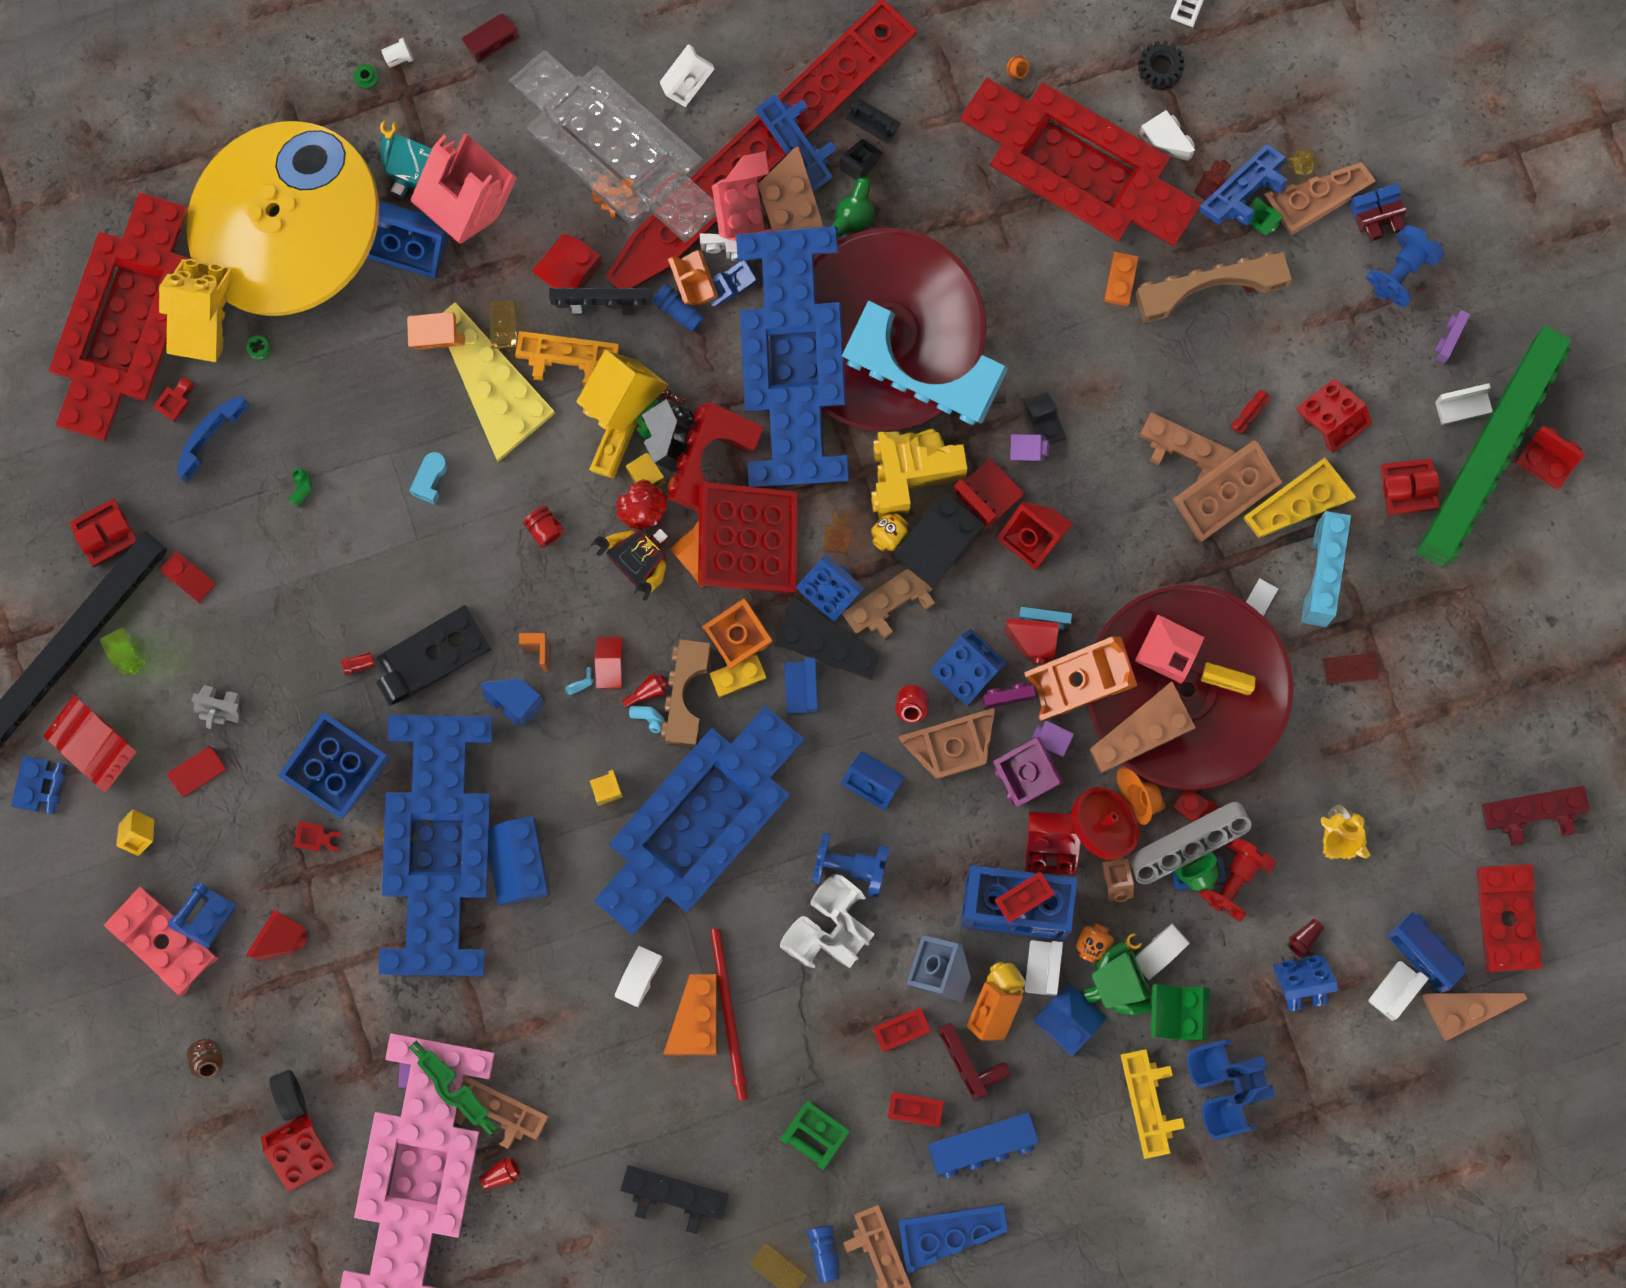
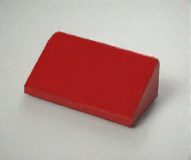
M209 746L166 773V775L180 795L185 797L227 769L214 748Z

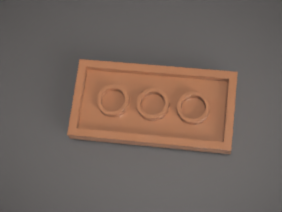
M1253 440L1172 500L1198 541L1202 542L1282 484V481L1259 443Z

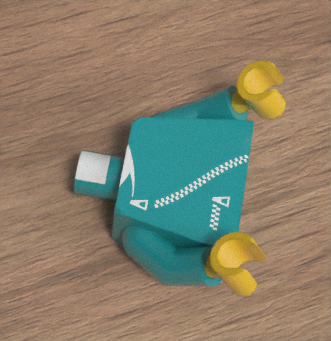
M386 119L380 125L381 132L385 134L382 136L380 149L382 168L386 171L388 179L394 181L390 193L397 198L403 199L408 188L415 190L432 148L398 134L395 137L392 136L397 130L398 124L393 122L392 130H389L386 127Z

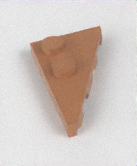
M1426 993L1421 996L1445 1041L1527 1000L1525 993Z

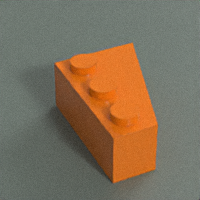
M716 974L689 975L663 1055H717Z

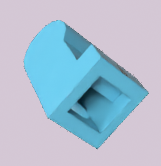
M432 452L425 456L409 490L412 496L436 505L439 498L435 488L439 479L446 474L448 469L447 463L440 453Z

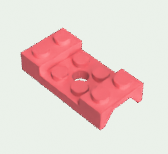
M139 887L104 926L158 974L160 979L176 994L183 997L191 983L205 968L216 962L218 957L209 948L171 929L168 922L173 915L147 890ZM160 935H166L169 938V944L165 949H158L156 946V939Z

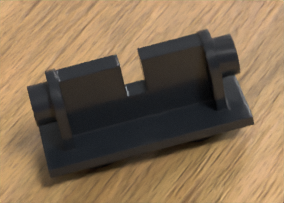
M859 98L857 101H853L850 106L851 111L846 117V120L887 144L901 125L899 121Z

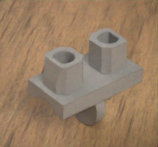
M204 685L199 694H193L191 699L194 702L193 711L200 713L199 719L206 720L207 729L212 730L216 723L224 725L226 720L239 722L241 716L239 710L240 695L238 693L226 692L224 700L216 699L217 690Z

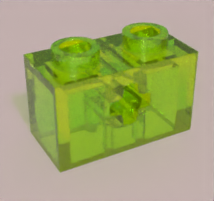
M124 628L100 638V642L112 667L123 675H133L142 670L141 666L147 664L135 637Z

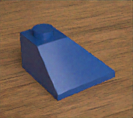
M1068 982L1033 1021L1072 1057L1107 1018Z

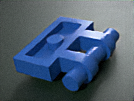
M23 756L11 806L39 812L40 804L44 802L46 803L44 813L54 815L56 806L60 804L61 797H59L61 784L66 779V774H64L66 764L56 762L53 772L48 771L50 761ZM46 779L52 780L49 794H43Z

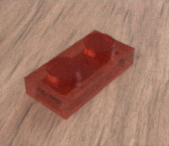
M1375 653L1323 659L1326 685L1376 680L1379 678Z

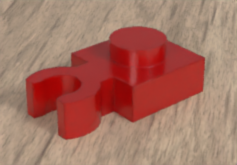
M298 821L293 847L319 852L320 845H325L330 851H338L339 847L332 846L329 841L333 836L341 837V833L332 831L324 834V826Z

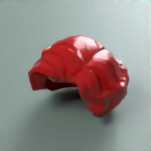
M642 479L629 486V491L626 495H619V499L616 502L617 516L629 528L636 530L647 529L657 525L661 518H663L667 509V496L661 489L652 485L650 481Z

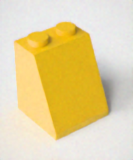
M605 350L576 402L584 408L583 413L599 420L598 425L608 431H611L612 428L624 431L667 388L668 384L638 360Z

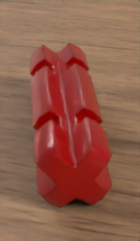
M1258 390L1253 397L1254 401L1250 400L1239 414L1240 418H1236L1231 424V428L1236 433L1243 434L1248 428L1247 424H1251L1262 411V405L1266 406L1271 397L1265 391Z

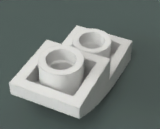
M700 234L701 251L719 253L721 250H726L727 259L740 262L737 260V243L735 240L720 237L719 234Z
M1173 923L1154 937L1148 946L1135 955L1141 972L1148 980L1160 972L1190 943Z
M638 946L620 981L615 997L639 1007L650 988L651 979L662 962V956Z

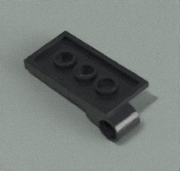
M463 605L378 656L377 659L386 675L380 678L376 684L389 706L395 705L412 697L492 649L466 605ZM456 633L463 636L462 644L457 647L451 646L449 644L450 637ZM434 646L441 649L439 658L435 660L429 659L427 657L428 649Z

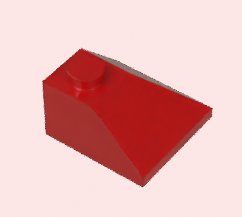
M563 233L535 266L532 273L552 288H583L602 266L601 256L584 242Z
M1023 502L996 539L1036 571L1061 542L1073 524L1053 508Z
M1007 618L1004 634L1027 660L1033 661L1034 665L1041 666L1053 661L1055 658L1059 623Z
M274 910L246 955L260 962L296 953L298 949L302 950L309 939L307 934L310 930Z

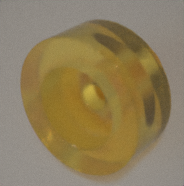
M1300 149L1295 153L1294 157L1289 158L1288 163L1290 167H1294L1296 174L1309 175L1314 169L1315 157L1311 150Z

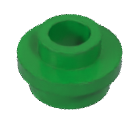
M369 64L360 65L353 74L356 85L362 89L374 87L379 78L377 70ZM363 73L370 74L367 79L361 78Z

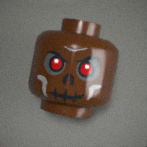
M210 1039L198 1040L188 1048L186 1056L190 1071L194 1076L211 1078L220 1072L223 1067V1058L220 1046L215 1041Z

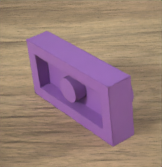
M1461 310L1456 317L1451 316L1445 328L1449 332L1446 338H1440L1435 348V351L1439 352L1435 359L1436 361L1445 364L1470 316L1469 313Z

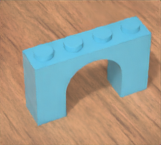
M1325 511L1316 524L1312 549L1318 550L1317 561L1310 591L1304 599L1301 623L1327 627L1336 616L1351 515Z

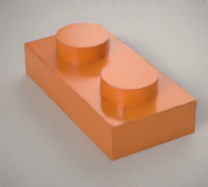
M1119 252L1113 253L1104 302L1129 306L1139 256Z

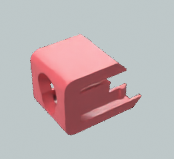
M466 133L463 134L456 151H452L455 144L454 140L444 146L446 136L443 135L431 150L411 197V202L459 244L492 224L499 217L517 179Z

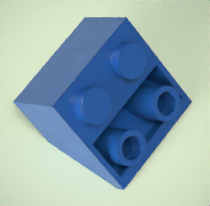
M521 679L483 682L480 686L484 691L482 696L496 710L499 706L503 708L502 713L514 725L521 723L525 727L545 704L541 696Z

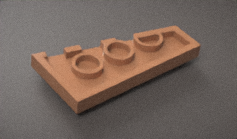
M1361 162L1333 171L1330 175L1321 178L1317 176L1308 179V182L1296 186L1294 184L1286 186L1287 188L1281 194L1273 193V191L1264 193L1263 198L1270 208L1277 210L1283 216L1280 221L1292 236L1349 202L1353 197L1359 196L1374 187L1376 180Z
M1170 682L1090 749L1100 773L1195 729L1173 682Z

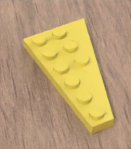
M455 302L443 313H455L456 333L465 335V345L449 347V350L496 460L499 462L552 417L555 412Z

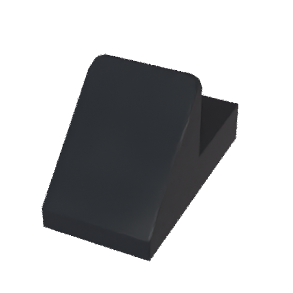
M1047 392L1023 401L1037 435H1045L1050 445L1066 439V434L1057 415L1058 408Z

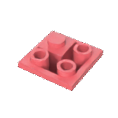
M1157 615L1135 661L1182 684L1205 637Z

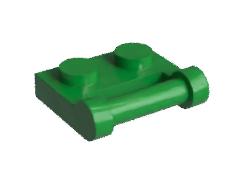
M806 1101L780 1141L785 1144H791L815 1161L818 1168L824 1170L850 1131ZM799 1127L828 1148L826 1153L823 1155L796 1136L794 1133Z

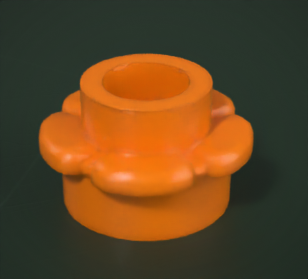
M1021 55L1012 57L1007 63V74L1014 80L1023 79L1029 72V62Z

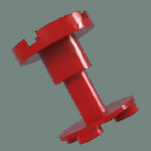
M1237 838L1226 846L1235 857L1227 869V872L1231 875L1221 892L1217 894L1209 889L1200 890L1198 896L1208 901V905L1219 912L1225 909L1229 911V915L1232 918L1242 922L1247 914L1233 903L1235 897L1244 883L1250 884L1258 869L1271 873L1277 862L1267 853L1264 855L1257 850L1258 847Z

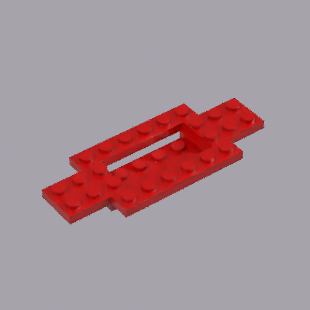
M986 77L960 117L961 122L1001 145L990 162V167L1119 242L1129 224L1134 223L1175 247L1201 205L1197 200L1159 179L1171 157L1043 82L1028 102ZM1051 118L1052 120L1063 125L1064 127L1068 128L1074 133L1080 135L1081 137L1085 138L1091 143L1097 145L1098 147L1102 148L1108 153L1126 162L1127 164L1134 167L1135 170L1133 171L1129 169L1128 167L1122 165L1121 163L1105 155L1104 153L1100 152L1094 147L1088 145L1087 143L1083 142L1077 137L1071 135L1070 133L1066 132L1060 127L1054 125L1053 123L1049 122V119Z
M139 192L123 238L98 232L49 368L51 374L71 379L56 422L58 428L106 442L122 397L125 398L127 396L147 402L167 345V314L159 313V286L167 274L174 273L182 259H191L173 253L188 212L187 206ZM117 264L119 267L89 352L87 357L84 358V353Z

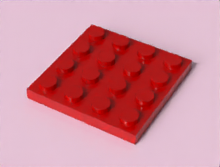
M707 482L700 483L698 585L791 594L797 592L798 492Z

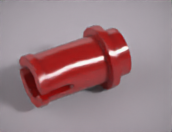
M371 651L351 658L345 656V659L341 660L345 675L350 674L352 676L354 672L375 667Z

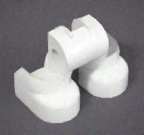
M837 874L829 876L814 894L811 905L823 915L830 917L837 926L831 934L822 931L809 918L801 916L783 936L780 948L798 959L805 966L815 968V964L812 963L813 959L822 948L837 961L850 968L855 960L859 959L856 955L864 944L868 946L870 944L869 941L874 936L873 932L847 913L856 901L866 899L862 891L843 876Z

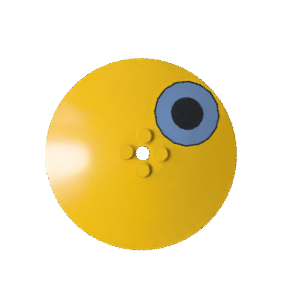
M286 121L253 129L224 147L208 164L195 186L189 203L186 222L187 244L191 259L201 263H217L223 265V267L232 268L229 285L224 296L227 297L226 302L241 310L259 315L281 316L311 309L327 301L343 289L357 274L369 255L374 243L379 220V199L375 180L368 165L358 151L344 138L325 127L306 122ZM274 206H279V213L274 217H270V210Z

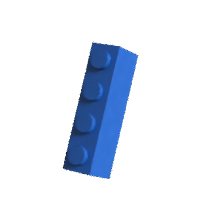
M1028 1112L930 1143L927 1146L936 1175L943 1174L945 1179L959 1174L958 1169L968 1166L969 1171L983 1167V1161L993 1158L994 1163L1008 1159V1153L1018 1150L1019 1155L1033 1151V1145L1039 1142Z

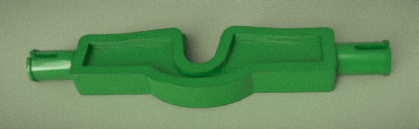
M417 1040L412 1043L413 1045H410L409 1049L420 1059L417 1064L434 1081L435 1090L439 1097L447 1104L458 1107L473 1125L480 1124L490 1136L498 1127L487 1117L489 1111L479 1102L472 1090L467 1085H464L457 1092H450L448 1087L453 1082V1079L456 1078V1073L441 1061L433 1051L427 1052Z

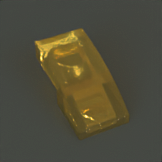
M515 301L489 302L491 349L517 347Z

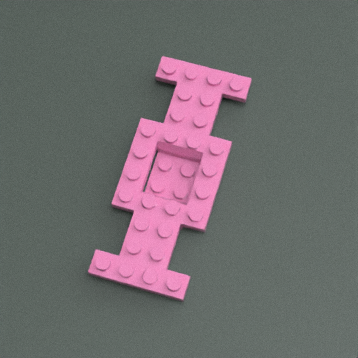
M390 1033L385 1060L410 1064L411 1068L401 1116L375 1112L354 1218L380 1223L370 1275L344 1270L340 1288H437L423 1285L433 1233L460 1237L480 1131L454 1126L458 1107L447 1104L439 1097L435 1090L434 1081L417 1064L420 1059L409 1049V1046L413 1045L412 1043L417 1040L427 1052L433 1051L441 1061L456 1073V1078L453 1079V1082L448 1087L452 1093L462 1088L464 1075L490 1079L495 1056L494 1052ZM397 1143H399V1144H398V1149H397V1154H396V1159H395V1164H394V1169H393V1174H392V1179H391V1184H390L389 1195H387L388 1187H389V1182H390V1177H391V1172H392V1167H393V1162H394V1157H395L396 1146H397Z

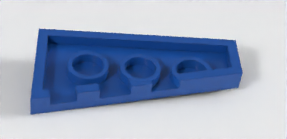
M1003 1203L898 1220L906 1274L924 1265L932 1264L950 1254L958 1253L969 1246L977 1245L1007 1232Z

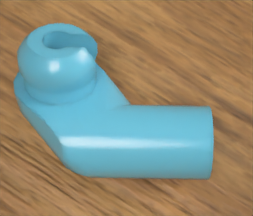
M631 706L629 709L630 718L646 719L650 723L649 729L653 733H660L662 731V724L665 720L653 707Z

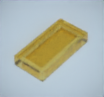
M766 1243L749 1263L750 1266L778 1288H798L807 1277Z

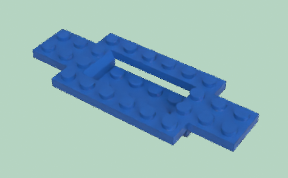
M766 706L762 708L732 744L711 728L609 843V846L628 862L595 898L594 902L633 936L667 897L688 913L790 797V794L771 778L803 743L804 738Z

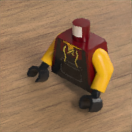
M660 528L649 538L641 530H629L607 537L598 536L591 543V547L593 545L600 547L596 553L598 556H601L608 550L606 552L607 557L636 586L634 594L638 591L645 593L643 600L646 601L650 593L663 582L667 565L665 554L660 548L669 538Z

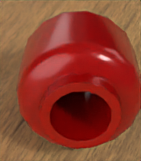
M907 685L898 691L895 711L901 720L907 723H916L923 720L928 714L929 696L922 687Z

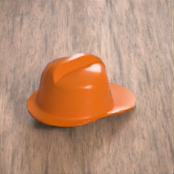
M1125 767L1118 770L1117 783L1121 794L1134 810L1138 822L1142 825L1148 824L1153 814L1165 808L1158 785L1140 779L1136 773Z

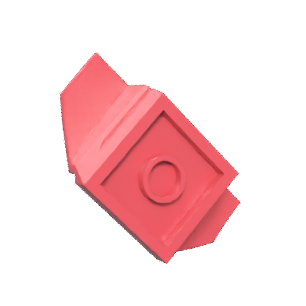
M766 151L744 155L726 179L720 180L712 186L720 237L736 241V234L778 231L777 229H764L757 176L769 174Z

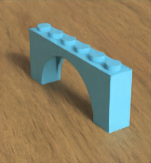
M868 301L842 354V357L848 359L847 365L859 371L862 367L871 370L869 376L883 381L885 377L893 381L891 386L905 392L908 388L916 392L915 398L927 404L929 399L938 403L936 408L948 414H951L952 410L961 414L959 419L971 425L975 421L982 424L1009 368L982 355L977 364L967 374L955 381L945 384H926L916 381L901 369L891 348V327L896 314Z

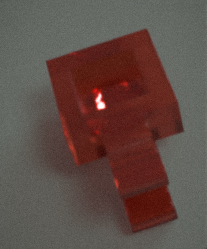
M1215 160L1211 171L1204 172L1194 193L1206 201L1225 183L1223 179L1230 170L1231 164L1225 160H1222L1221 163Z

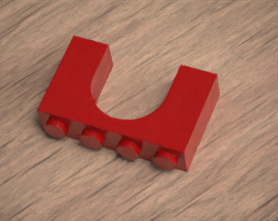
M711 402L702 404L695 411L693 417L695 420L694 426L687 433L685 438L686 447L676 461L677 471L667 485V490L669 491L667 499L698 513L699 484L702 482L709 483L703 476L700 466L701 455L705 447L711 441L719 440L744 452L754 451L763 430V426Z

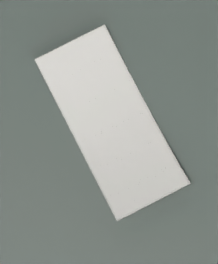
M1259 578L1246 603L1264 616L1278 588Z

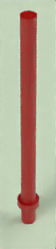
M720 928L711 929V942L734 1076L732 1086L736 1088L737 1101L748 1100L746 1090L748 1080L744 1078Z

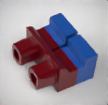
M1398 183L1378 189L1376 192L1372 191L1353 197L1349 204L1360 232L1365 231L1371 242L1385 235L1382 225L1389 223L1392 234L1399 233L1406 226L1404 216L1407 209L1403 206Z

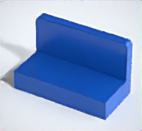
M805 658V662L785 663L787 713H818L815 658Z
M861 751L850 765L841 785L885 811L905 777Z

